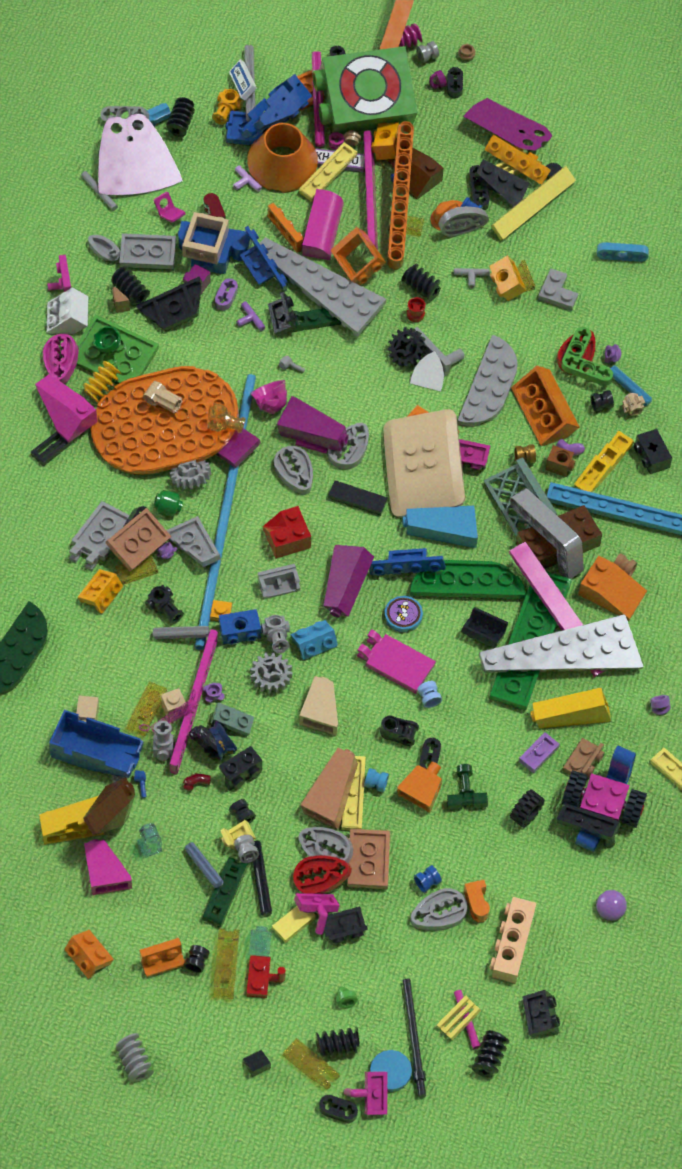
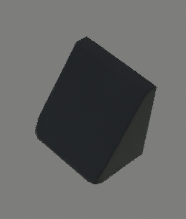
M262 1050L243 1058L252 1077L271 1068V1063Z

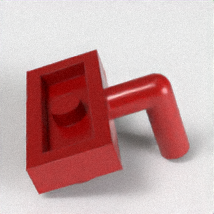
M250 955L247 997L267 998L269 982H284L286 969L279 967L277 974L270 973L271 957Z

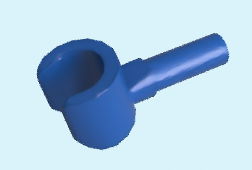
M135 770L134 781L140 782L142 798H147L145 789L146 774L144 771Z

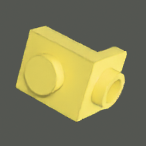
M246 820L230 830L225 828L220 830L223 835L221 839L224 845L235 851L237 850L235 849L234 841L238 837L251 835L253 839H256Z

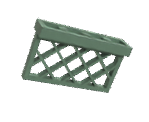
M523 457L516 460V465L484 480V484L516 537L518 522L527 524L526 529L532 526L526 520L520 518L519 514H517V517L508 515L509 509L512 506L510 501L506 503L499 500L501 494L508 495L511 498L517 494L518 486L525 487L557 515ZM517 472L518 478L516 481L507 479L509 474ZM495 481L502 482L500 489L493 488L490 484ZM505 483L515 485L512 492L503 490Z

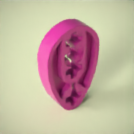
M57 334L51 337L44 345L43 360L50 375L63 384L68 382L77 365L79 348L70 335ZM59 344H61V347L64 349V350H61V355L63 356V358H61V361H59V360H60V355H59V353H58V352H60V349H61V348L58 346Z

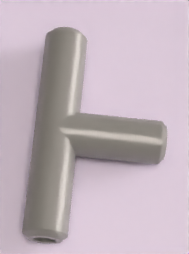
M454 268L453 273L454 275L468 276V287L474 288L475 276H489L490 270Z

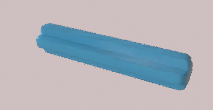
M614 365L610 368L613 371V378L628 392L643 396L644 406H648L652 402V397L617 366Z

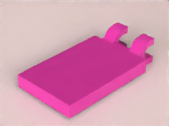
M371 629L367 635L369 637L367 643L374 645V647L370 650L367 646L361 644L358 648L359 653L357 657L366 660V667L416 694L418 687L424 683L434 668L436 661L387 634L382 638L376 631Z

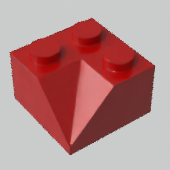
M299 506L280 511L262 526L275 559L311 548L312 536Z

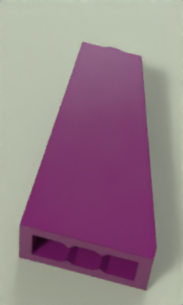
M291 396L277 423L280 436L340 452L349 439L346 427L294 396Z
M335 545L324 600V607L334 617H349L374 559V556L364 547Z

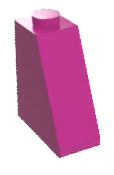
M93 839L84 843L92 895L132 889L130 874L105 840Z

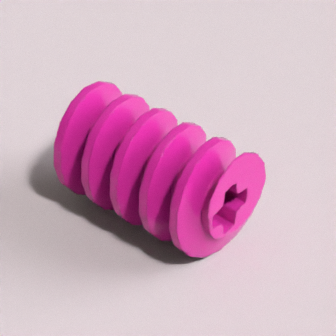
M417 24L405 26L399 44L400 47L406 44L410 48L411 42H413L414 46L417 45V40L422 42L421 31Z

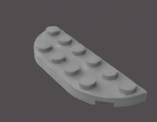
M492 335L458 418L457 425L479 426L480 423L488 420L492 421L500 414L516 377L517 358L511 346L497 336Z

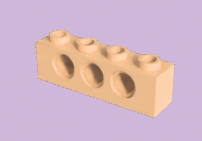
M513 897L511 904L507 903L504 915L508 917L506 922L502 921L499 932L503 934L502 939H497L494 950L498 952L497 958L492 957L490 970H493L492 978L516 984L535 913V902ZM519 919L522 923L516 924L512 920ZM514 937L517 941L511 942L507 938ZM508 955L512 957V959L505 960L503 956Z

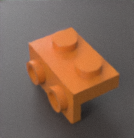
M90 929L72 936L65 947L67 954L88 979L93 977L96 970L111 965L114 960Z

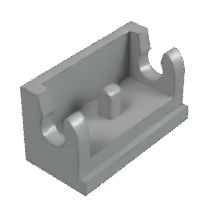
M295 564L258 572V584L263 600L300 591V580Z

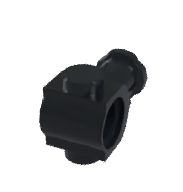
M156 586L148 594V599L145 601L148 609L154 610L156 613H164L169 619L170 624L177 623L184 615V612L178 610L174 605V600L171 598L173 592L168 586Z

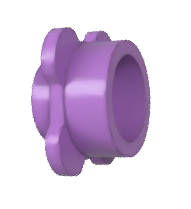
M617 344L613 346L607 345L605 348V362L619 361L621 358L619 346Z
M170 542L165 543L157 549L159 552L157 557L168 559L174 555L177 547H173Z
M210 683L203 688V691L206 693L205 700L208 703L214 700L222 701L225 697L220 683Z

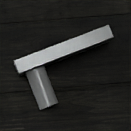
M418 327L414 328L416 331L421 332V336L426 339L422 342L427 345L426 348H423L426 354L421 355L425 357L435 351L442 363L444 377L449 375L451 365L464 359L465 355L461 349H457L445 356Z

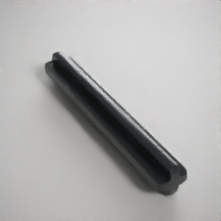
M257 840L254 841V846L258 849L259 856L252 862L260 912L262 916H269L272 914L262 846L261 842Z

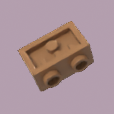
M582 738L562 771L570 775L572 770L587 774V777L590 778L591 773L593 774L595 770V763H600L605 754L603 752L604 744L600 743L597 746Z

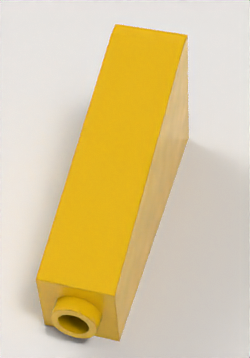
M602 688L533 703L534 710L531 711L532 721L536 722L539 728L611 721L609 705Z

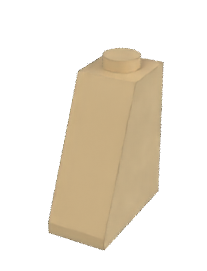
M314 677L299 715V725L337 736L338 718L333 681L325 677Z

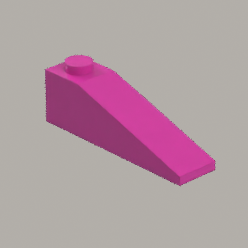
M48 374L35 384L56 431L68 443L97 423L96 409L85 398L52 375Z

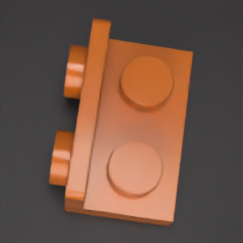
M179 938L139 950L140 961L146 977L182 967L185 963Z

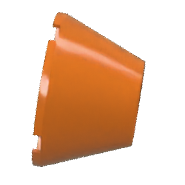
M278 123L271 126L254 141L248 152L247 164L251 176L262 187L285 193L300 189L316 172L318 156L313 144L297 127L288 123ZM276 147H289L295 152L290 155H278L271 150Z

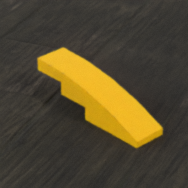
M618 431L610 443L604 446L598 456L595 455L574 483V486L580 490L593 492L634 444V440Z

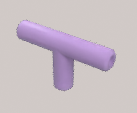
M240 165L235 168V171L242 177L241 180L233 184L235 190L240 189L247 183L257 192L262 189V186Z

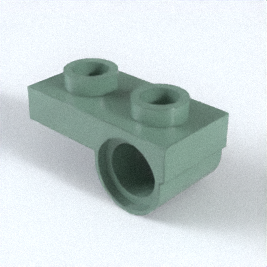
M218 703L214 710L211 726L213 727L215 722L218 721L225 731L229 729L247 737L250 734L254 717Z

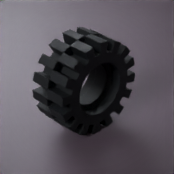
M532 789L522 795V798L518 800L519 802L515 804V808L512 809L510 818L523 828L535 819L534 817L539 814L538 812L542 809L545 799Z

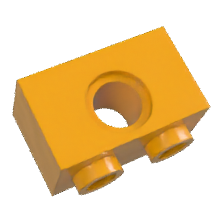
M399 122L378 124L377 131H374V142L371 145L372 153H375L376 160L395 159Z
M508 255L489 266L492 272L490 277L497 284L496 291L500 297L510 301L527 291L515 262Z

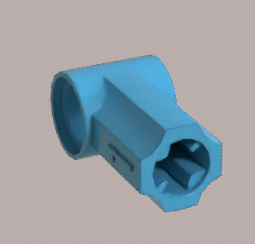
M166 103L147 110L149 112V121L154 127L157 123L169 118L171 114Z

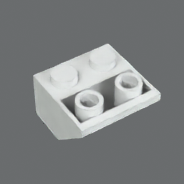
M72 287L48 302L47 333L76 334L88 326L87 295Z

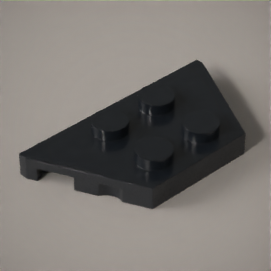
M200 276L136 306L140 312L164 331L170 330L198 317L202 279Z

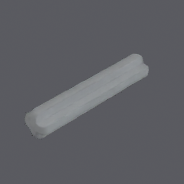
M208 626L160 627L153 629L154 639L203 638L209 636L210 629Z

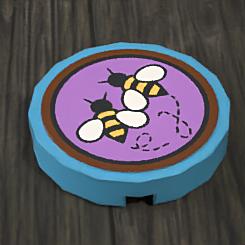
M398 596L388 602L384 616L390 628L399 632H408V630H414L421 624L423 611L417 600L408 596Z

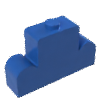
M181 221L178 232V243L181 250L190 222ZM196 226L191 242L215 247L220 231ZM229 229L218 264L191 259V268L196 264L210 272L225 274L230 257L232 256L237 261H243L240 254L251 248L252 241L246 231Z

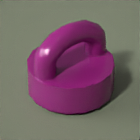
M441 70L434 72L429 78V84L433 89L442 88L447 85L445 75Z

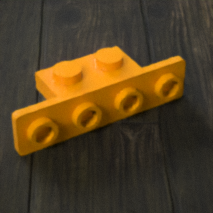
M492 135L485 147L487 152L541 185L551 171L542 162L537 160L538 156L534 153L529 152L527 154L523 151L524 149L509 144L495 135Z

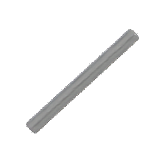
M246 45L244 47L245 64L255 83L254 47ZM255 91L246 100V120L248 122L251 119L247 114L255 107Z

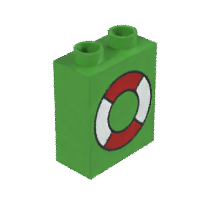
M405 46L323 57L319 70H313L315 91H323L325 103L319 104L320 122L322 125H330L331 134L334 132L344 134L348 131L377 129L379 123L399 122L400 124L405 121L411 124L414 123L418 111Z

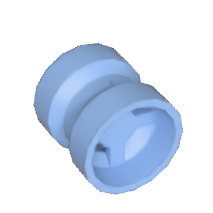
M435 681L424 682L417 689L419 695L423 697L422 702L426 708L434 707L442 702V697L437 692L438 687Z

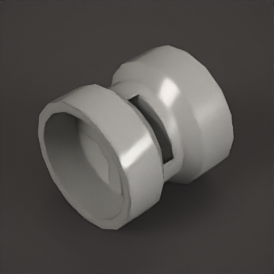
M434 41L427 43L426 46L421 45L416 48V53L421 63L428 62L430 58L436 59L439 57V50Z
M242 835L234 841L235 849L239 852L238 857L242 863L252 862L259 856L258 849L254 846L255 842L251 835Z

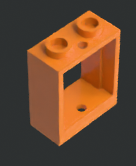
M358 227L354 228L330 250L349 279L358 285L366 283L369 277L378 272L386 263L368 235ZM364 242L374 258L356 273L345 257Z

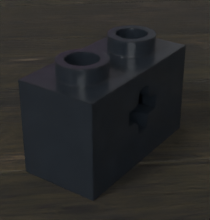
M658 429L636 436L634 443L635 452L640 455L642 465L645 469L647 468L649 474L670 468L672 456Z

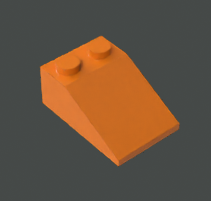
M598 555L581 582L578 595L619 616L626 615L629 621L647 593V590L615 563Z

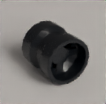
M610 390L603 391L602 394H591V405L595 412L601 411L602 408L611 409L614 407L613 395Z
M240 799L229 807V812L232 816L236 817L237 824L244 820L250 824L256 818L253 810L248 808L249 804L245 799Z
M191 945L190 955L186 958L184 966L190 971L202 973L205 968L204 962L208 959L210 952L202 946Z

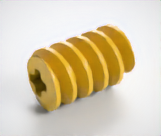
M107 361L102 363L104 368L98 367L99 373H93L95 379L88 378L90 384H83L84 392L97 403H99L97 396H104L102 390L109 391L107 384L114 386L112 379L118 381L119 379L116 374L122 375L116 367Z

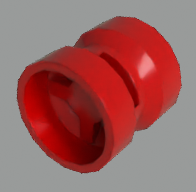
M411 298L407 305V318L412 322H420L425 317L426 303L422 298Z

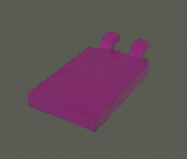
M237 424L230 441L216 455L236 468L261 442L259 438Z

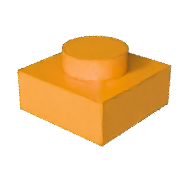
M213 600L210 620L219 621V615L230 614L232 603Z

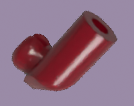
M194 773L183 780L184 790L192 791L194 784L197 783L210 785L211 775Z

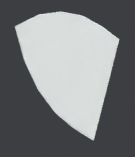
M435 351L426 355L416 365L411 377V384L441 391L444 372L440 358Z

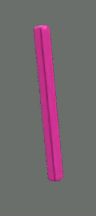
M319 51L312 52L313 73V70H319L321 65V52ZM313 84L315 146L324 147V125L321 124L319 117V104L323 103V91H315Z

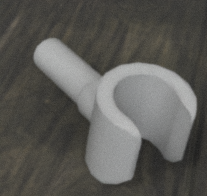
M284 356L280 360L279 366L284 370L290 366L302 373L305 371V368L293 363L289 356Z

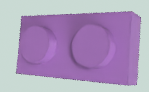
M544 732L519 758V762L532 773H535L559 748L560 744Z

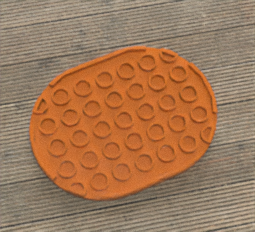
M195 366L169 368L133 377L114 386V389L107 395L105 394L97 404V423L91 426V435L100 456L114 468L131 474L158 473L177 468L182 463L194 460L201 462L218 453L230 441L236 430L239 417L238 403L230 385L221 379L218 374L210 370L198 369ZM153 381L161 383L167 391L182 398L181 407L177 412L172 413L159 405L152 406L144 400L143 395Z

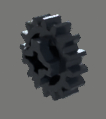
M404 327L403 331L398 329V335L392 334L393 341H388L391 347H388L387 350L392 352L388 356L393 359V363L401 367L405 365L410 368L411 364L416 366V360H421V354H426L423 348H426L427 345L422 343L426 339L421 336V332L413 328L409 330Z

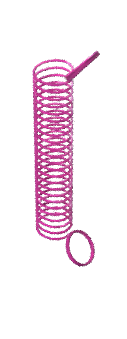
M193 689L191 698L194 701V698L196 696L195 689ZM186 707L183 710L181 709V711L179 710L182 716L185 713L187 714V712L189 713Z

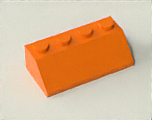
M535 366L511 387L541 446L557 442L560 439H566L580 428L550 369Z

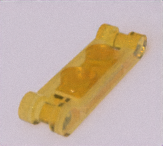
M219 928L213 998L224 996L228 997V999H234L240 934L238 929L225 931V929ZM225 939H232V942H224V941H225ZM221 983L229 984L228 988H220Z

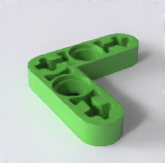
M586 327L577 328L563 357L562 369L566 373L599 385H609L612 382L613 371L608 367L583 359L591 339V331ZM582 334H584L585 336L583 337L582 342L579 341V340H580V336H582ZM578 347L581 349V352L575 353L572 351V348ZM589 367L592 369V372L585 373L582 369Z

